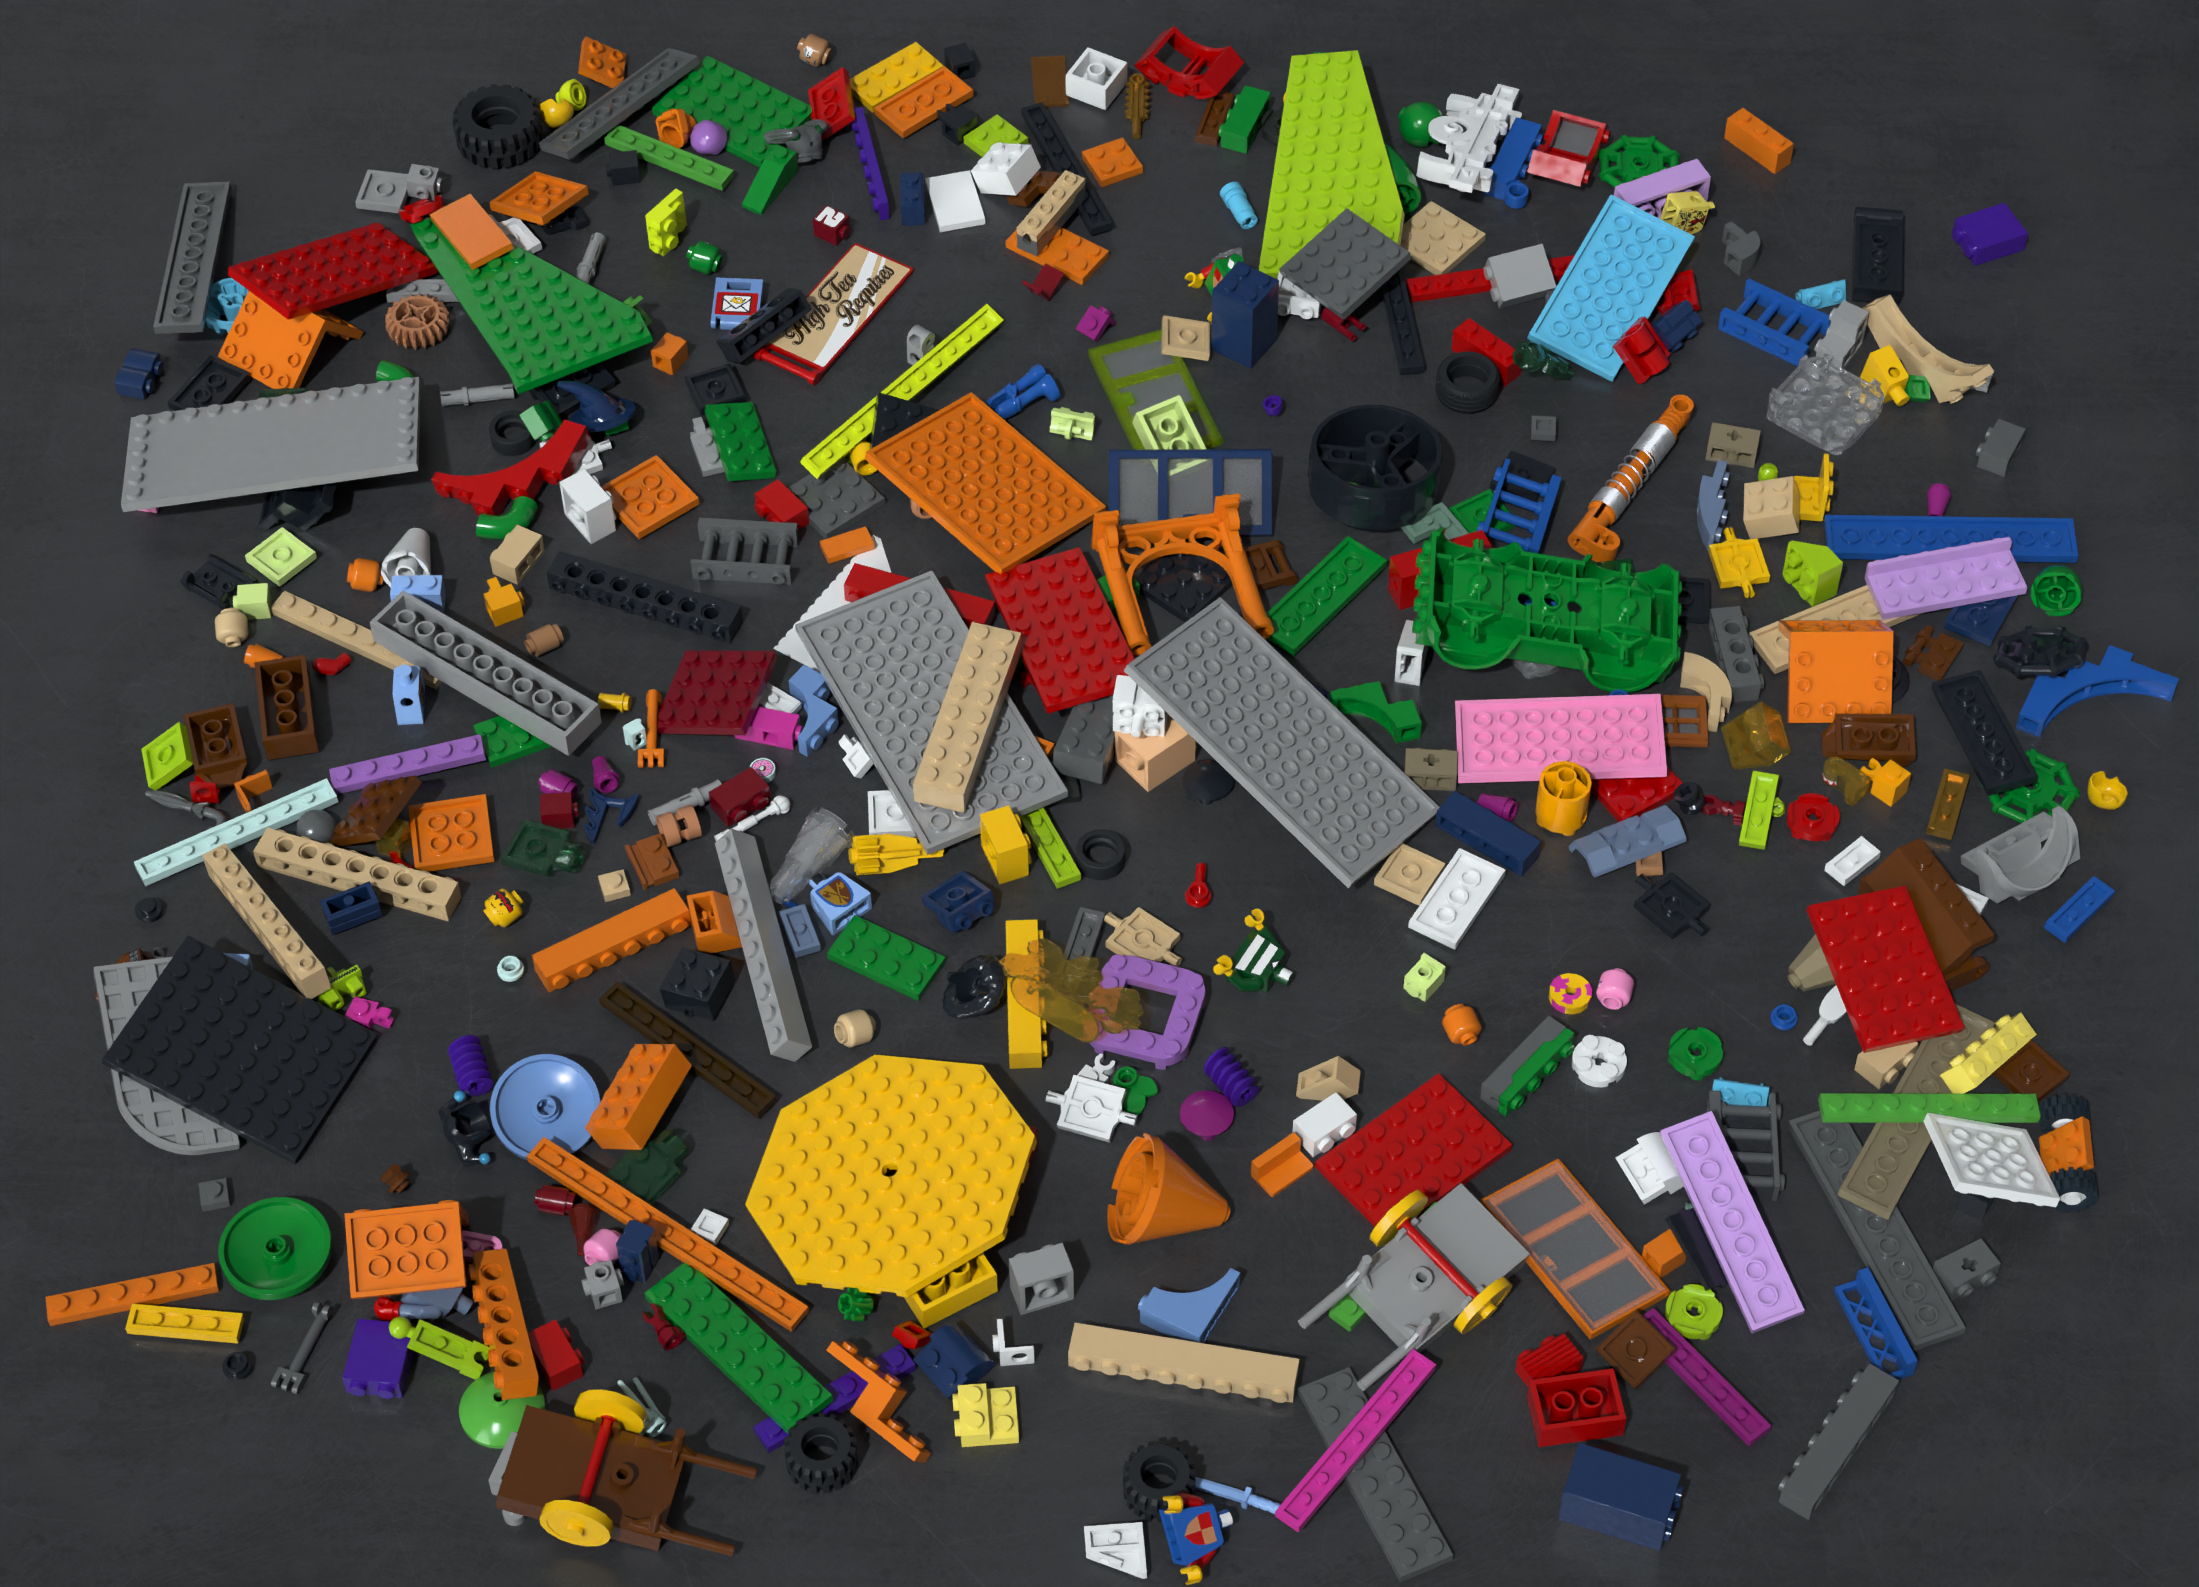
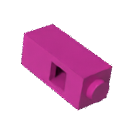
M758 706L746 735H735V738L794 750L798 736L804 727L800 725V716L798 714Z

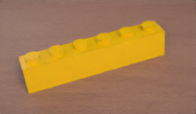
M1037 920L1006 921L1010 1069L1042 1068V1057H1047V1041H1041V1035L1046 1034V1018H1041L1040 1012H1046L1045 996H1040V990H1045V974H1039V968H1044V952H1038V946H1044L1043 930H1038Z

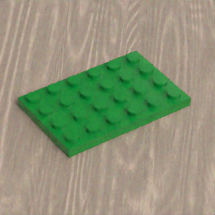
M708 55L698 66L693 68L691 73L687 74L652 107L653 115L657 117L661 116L663 112L674 108L683 109L685 113L691 115L696 125L704 120L721 124L727 134V141L723 150L758 167H761L765 157L776 146V144L766 143V139L763 136L766 132L775 129H791L812 120V108L810 105Z

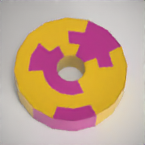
M1566 973L1553 979L1549 989V1000L1557 1011L1564 1014H1577L1587 1009L1591 1003L1592 988L1584 977Z

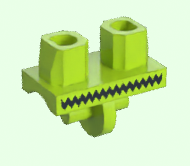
M358 965L347 970L343 968L338 972H335L332 967L327 968L326 973L331 988L318 995V1002L336 1011L344 1005L342 996L348 993L353 998H360L366 995L365 984Z

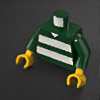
M1260 909L1252 910V915L1255 916L1256 921L1251 915L1245 917V924L1248 927H1255L1256 930L1249 932L1232 959L1226 955H1222L1217 959L1218 964L1213 968L1214 973L1217 975L1225 974L1226 981L1230 982L1241 992L1260 991L1266 993L1269 992L1275 981L1288 987L1293 980L1294 972L1284 968L1286 953L1268 926L1262 924L1264 913Z

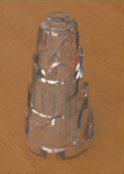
M815 807L805 818L807 820L785 856V861L771 880L769 889L771 891V898L775 902L782 904L783 902L788 903L792 899L795 900L815 874L822 873L827 866L829 867L853 843V831L851 830L847 835L844 831L847 824L834 813L824 808H821L816 813L817 807Z

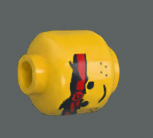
M502 888L485 901L486 909L483 911L495 927L498 925L507 927L523 914L520 905L524 902L515 890L510 893Z

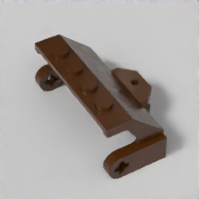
M1921 838L1898 847L1869 875L1861 878L1858 895L1906 885L1950 992L1980 979L1988 972L1990 965L1983 956L1965 960L1974 949L1992 942L1995 934Z

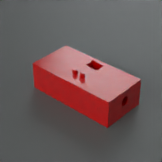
M1483 530L1449 539L1451 542L1473 548L1474 539H1479V541L1482 539L1484 541L1483 549L1492 548ZM1422 548L1390 557L1388 590L1399 610L1413 607L1415 597L1418 596V590L1415 589V579L1417 574H1419V568L1416 567V558L1418 553H1422Z

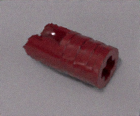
M1326 307L1321 314V319L1352 342L1356 337L1353 332L1347 329L1350 324L1360 331H1363L1366 325L1351 314L1343 320Z

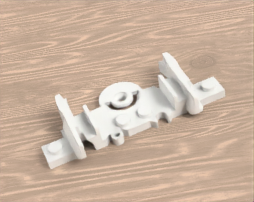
M1497 84L1492 95L1482 93L1478 99L1451 94L1447 98L1446 105L1448 116L1433 119L1428 127V132L1433 139L1446 144L1445 152L1449 154L1448 160L1420 152L1416 176L1428 181L1447 184L1450 188L1461 192L1472 193L1473 189L1489 192L1493 170L1485 168V164L1492 161V156L1496 151L1495 144L1497 140L1502 139L1503 135L1507 134V130H1510L1516 117L1521 119L1522 113L1512 110L1518 98L1519 89ZM1457 123L1465 126L1467 131L1463 133V128Z

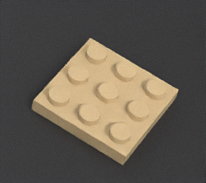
M1430 201L1403 225L1400 246L1410 252L1411 261L1434 275L1449 273L1485 241L1486 234Z

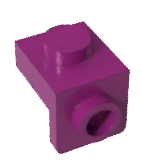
M1090 305L1076 330L1093 341L1098 342L1108 324L1114 326L1116 321L1110 317L1112 313L1104 307L1100 306L1097 309Z

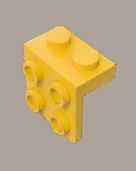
M1823 454L1819 477L1794 476L1800 494L1799 520L1823 521L1824 512H1829L1830 497L1828 495L1832 496L1833 481H1830L1829 478L1833 475V462H1829V454Z

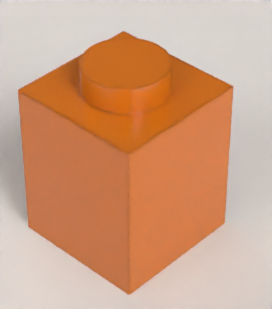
M666 333L651 350L653 367L673 376L689 358L687 341L679 336Z
M1671 1229L1644 1245L1642 1257L1660 1279L1686 1261V1256Z

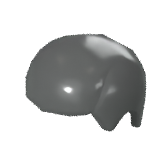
M316 809L309 810L302 814L297 822L296 836H305L313 841L329 843V840L335 833L336 820L329 812Z

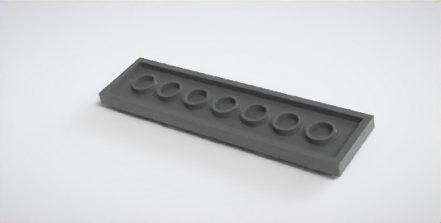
M667 48L540 141L541 151L568 160L577 157L586 147L593 145L597 139L608 134L616 125L626 121L632 113L642 109L651 99L658 97L666 88L676 84L677 80L691 73L693 68L700 64L698 56Z
M1350 1367L1298 1388V1395L1327 1448L1333 1444L1368 1402L1365 1394L1358 1387L1357 1380ZM1384 1431L1344 1480L1401 1583L1453 1561V1554Z

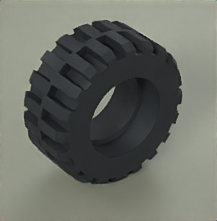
M491 84V87H479L477 91L469 92L466 98L463 97L453 112L454 133L460 153L474 165L478 163L482 168L491 167L492 169H499V167H505L507 169L512 168L514 164L518 166L525 159L529 160L534 155V152H537L540 147L539 142L543 140V128L538 103L526 91L523 93V90L516 86L511 88L507 84H503V86ZM496 124H509V126L502 129H486Z

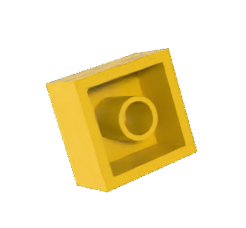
M1009 805L980 814L981 846L999 885L1028 876V865L1032 863L1028 851L1031 848L1029 837L1026 833H1022L1020 818L1018 814H1013Z

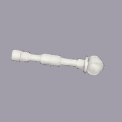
M776 796L771 801V805L766 807V810L738 822V825L732 829L744 832L758 824L759 820L768 815L787 813L790 809L789 799L785 796ZM729 829L715 835L714 837L716 842L724 834H726L729 831Z

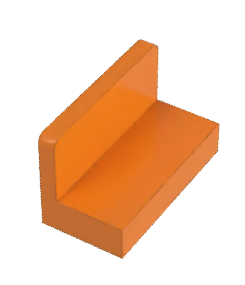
M1293 1132L1251 1161V1177L1271 1197H1274L1313 1170V1164L1300 1151L1301 1139Z

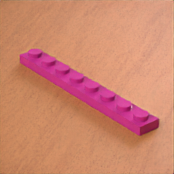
M1412 1349L1275 1511V1517L1299 1533L1436 1370V1364Z

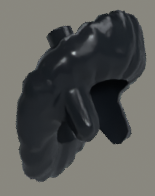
M989 954L985 956L978 955L964 962L957 972H948L947 981H949V984L943 993L944 998L942 999L944 1011L951 1017L962 1019L985 1014L996 1007L1005 989L1006 970L1003 967L1002 961Z

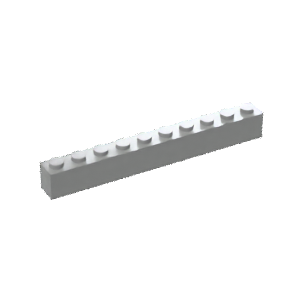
M730 829L715 843L770 1054L796 1062L812 1048L756 839L749 834Z

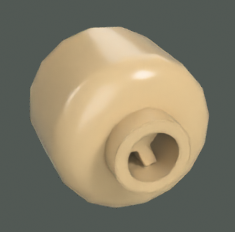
M236 608L222 610L215 618L216 639L227 647L241 645V642L245 641L249 635L247 616Z
M861 1009L840 1015L837 1023L834 1025L836 1039L839 1043H843L849 1048L870 1042L876 1030L874 1018Z

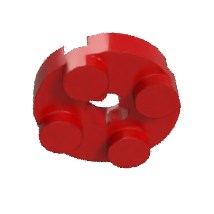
M434 196L435 200L431 202L428 198L405 206L404 210L399 209L398 212L401 220L411 224L423 220V215L433 213L445 206L443 196Z
M1815 793L1803 794L1799 796L1798 800L1792 801L1789 804L1786 816L1787 825L1791 829L1792 836L1796 839L1808 841L1830 840L1837 830L1840 820L1838 807L1835 804L1833 806L1829 803L1827 797ZM1810 814H1814L1818 820H1810Z

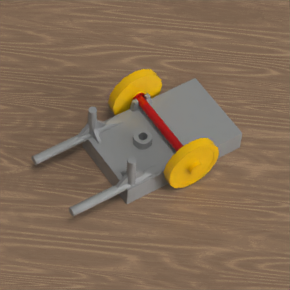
M1461 1183L1418 1219L1416 1217L1428 1201V1198L1421 1190L1410 1193L1393 1206L1370 1234V1240L1377 1247H1384L1372 1257L1364 1255L1357 1269L1346 1278L1344 1283L1298 1320L1299 1325L1306 1329L1348 1294L1388 1335L1398 1348L1357 1382L1358 1387L1363 1391L1408 1355L1412 1349L1421 1353L1453 1325L1461 1334H1466L1484 1319L1489 1318L1512 1289V1284L1507 1279L1524 1266L1530 1255Z

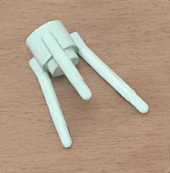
M637 1377L633 1379V1382L649 1408H646L622 1380H619L617 1383L624 1393L646 1410L647 1420L643 1430L638 1435H647L649 1438H655L666 1427V1418L659 1412Z

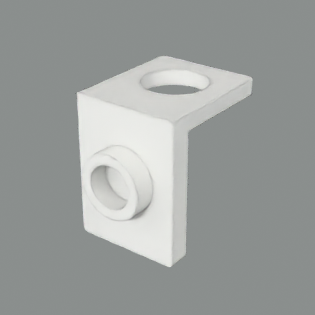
M997 1319L998 1335H992L993 1351L999 1352L1000 1366L1033 1364L1034 1346L1005 1348L1003 1320ZM1018 1353L1027 1354V1356L1023 1358L1012 1357L1013 1355Z

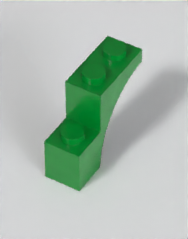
M1379 681L1330 691V703L1342 714L1361 715L1378 722L1391 734L1395 743L1420 739L1422 722L1413 699L1388 704Z

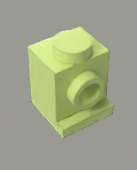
M1423 953L1421 959L1405 975L1404 989L1411 996L1418 997L1426 1002L1444 982L1446 966Z

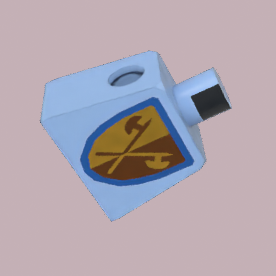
M400 665L394 668L393 700L398 725L424 724L425 683L419 666ZM407 698L413 701L412 705L406 706Z
M817 873L809 881V885L814 888L810 892L812 907L833 936L844 929L854 915L861 917L872 909L871 893L842 873H836L828 879L821 873Z

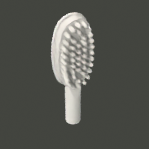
M1837 986L1833 987L1823 999L1819 1008L1820 1018L1803 1038L1805 1044L1811 1046L1828 1024H1834L1847 1012Z

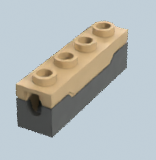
M1067 170L1062 173L1018 225L1017 248L1035 256L1039 255L1086 199L1085 178Z

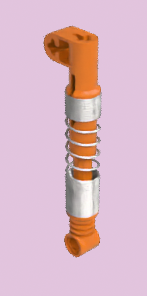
M1675 395L1671 398L1669 406L1661 417L1648 426L1631 448L1630 455L1625 456L1624 463L1618 465V471L1612 473V479L1607 480L1605 487L1598 491L1589 503L1588 512L1568 537V543L1572 549L1584 556L1592 554V560L1595 562L1615 560L1620 545V538L1606 527L1612 525L1630 503V499L1636 495V491L1640 490L1642 483L1646 482L1648 475L1653 473L1654 469H1656L1675 444L1679 431L1688 425L1694 407L1693 401L1688 396ZM1628 457H1631L1632 459L1630 464L1626 463V459Z

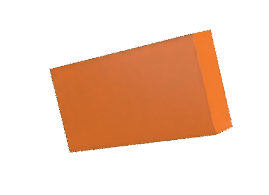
M866 526L820 541V547L828 564L875 549V544Z

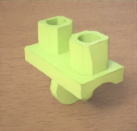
M1064 407L1052 409L1051 433L1065 435V439L1071 440L1072 437L1087 440L1093 439L1095 416L1093 413L1073 412L1069 408Z

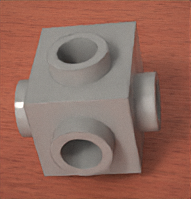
M411 164L406 179L408 196L419 199L428 198V200L434 201V196H437V193L441 192L443 188V178H440L439 168Z
M611 1260L605 1262L598 1261L584 1268L586 1279L581 1280L585 1296L591 1295L595 1310L623 1302L620 1286L624 1285L620 1269L614 1270Z

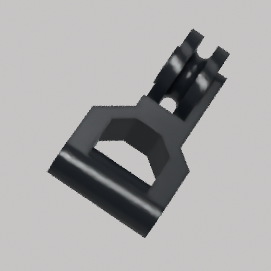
M580 206L566 209L565 213L561 215V222L555 217L548 224L541 225L546 234L553 235L558 231L570 228L574 230L586 228L590 223Z

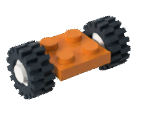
M2062 1094L2061 1098H2057L2055 1095L2051 1097L2052 1100L2047 1098L2044 1100V1103L2039 1105L2041 1115L2039 1120L2040 1130L2044 1134L2039 1137L2040 1156L2060 1197L2057 1206L2051 1208H2056L2060 1212L2065 1209L2067 1213H2070L2071 1210L2080 1212V1208L2087 1210L2089 1206L2093 1207L2095 1202L2098 1201L2097 1180L2095 1174H2091V1171H2089L2094 1168L2089 1105L2086 1100L2083 1101L2082 1097L2076 1099L2075 1095L2066 1097V1094Z

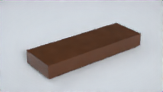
M1220 91L1216 96L1209 99L1195 135V142L1212 146L1218 145L1220 140L1218 136L1219 129L1222 123L1225 124L1229 109H1232L1235 94Z

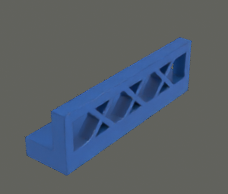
M1868 1267L1858 1270L1855 1281L1836 1286L1834 1293L1871 1364L1885 1372L1882 1367L1884 1359L1896 1363L1899 1370L1889 1373V1375L1897 1380L1914 1375L1918 1360ZM1857 1289L1861 1297L1860 1303L1857 1304L1847 1300L1844 1293ZM1859 1312L1871 1316L1873 1320L1871 1327L1859 1323L1857 1319ZM1871 1336L1880 1338L1885 1342L1884 1351L1871 1346L1869 1342Z

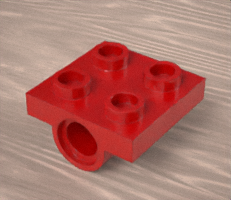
M1645 316L1638 318L1613 345V348L1638 384L1645 383L1651 375L1662 371L1670 362L1668 360L1670 352Z

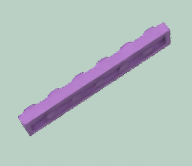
M481 734L331 768L329 771L331 785L337 795L363 789L369 783L414 775L419 776L484 761L486 756Z

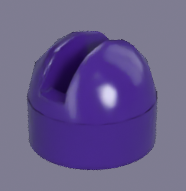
M1272 395L1263 401L1264 410L1269 416H1279L1282 413L1283 403L1279 396Z

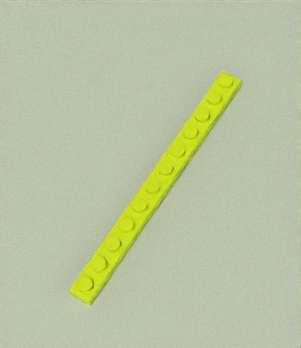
M986 304L881 393L911 401L998 328L1004 320ZM876 397L802 458L800 463L816 479L852 451L858 443H861L872 434Z

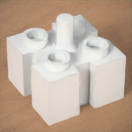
M1117 675L1113 694V731L1125 734L1131 733L1133 737H1139L1143 730L1144 735L1164 737L1168 713L1129 676Z

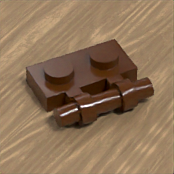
M1926 625L1915 636L1914 644L1910 645L1905 651L1903 663L1907 666H1911L1913 662L1920 664L1918 673L1940 681L1944 679L1962 651L1964 642L1944 633H1940L1938 638L1935 639L1931 636L1934 629ZM1923 647L1930 649L1927 654L1921 651Z

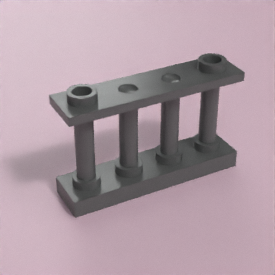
M699 517V540L704 541L701 560L691 559L693 579L791 585L790 565H785L788 546L798 547L797 523ZM714 542L729 543L726 561L711 560ZM739 543L753 544L750 563L736 562ZM763 545L778 546L775 564L760 563Z
M1709 1091L1706 1105L1707 1112L1712 1111L1725 1140L1768 1141L1769 1153L1731 1151L1736 1163L1770 1165V1176L1742 1175L1747 1187H1770L1771 1201H1777L1779 1191H1784L1785 1178L1784 1174L1779 1173L1777 1120L1780 1121L1781 1105L1776 1104L1775 1093H1770L1767 1106L1726 1105L1725 1102H1721L1720 1091ZM1725 1116L1767 1117L1768 1129L1727 1128L1726 1125H1722L1721 1118H1725Z

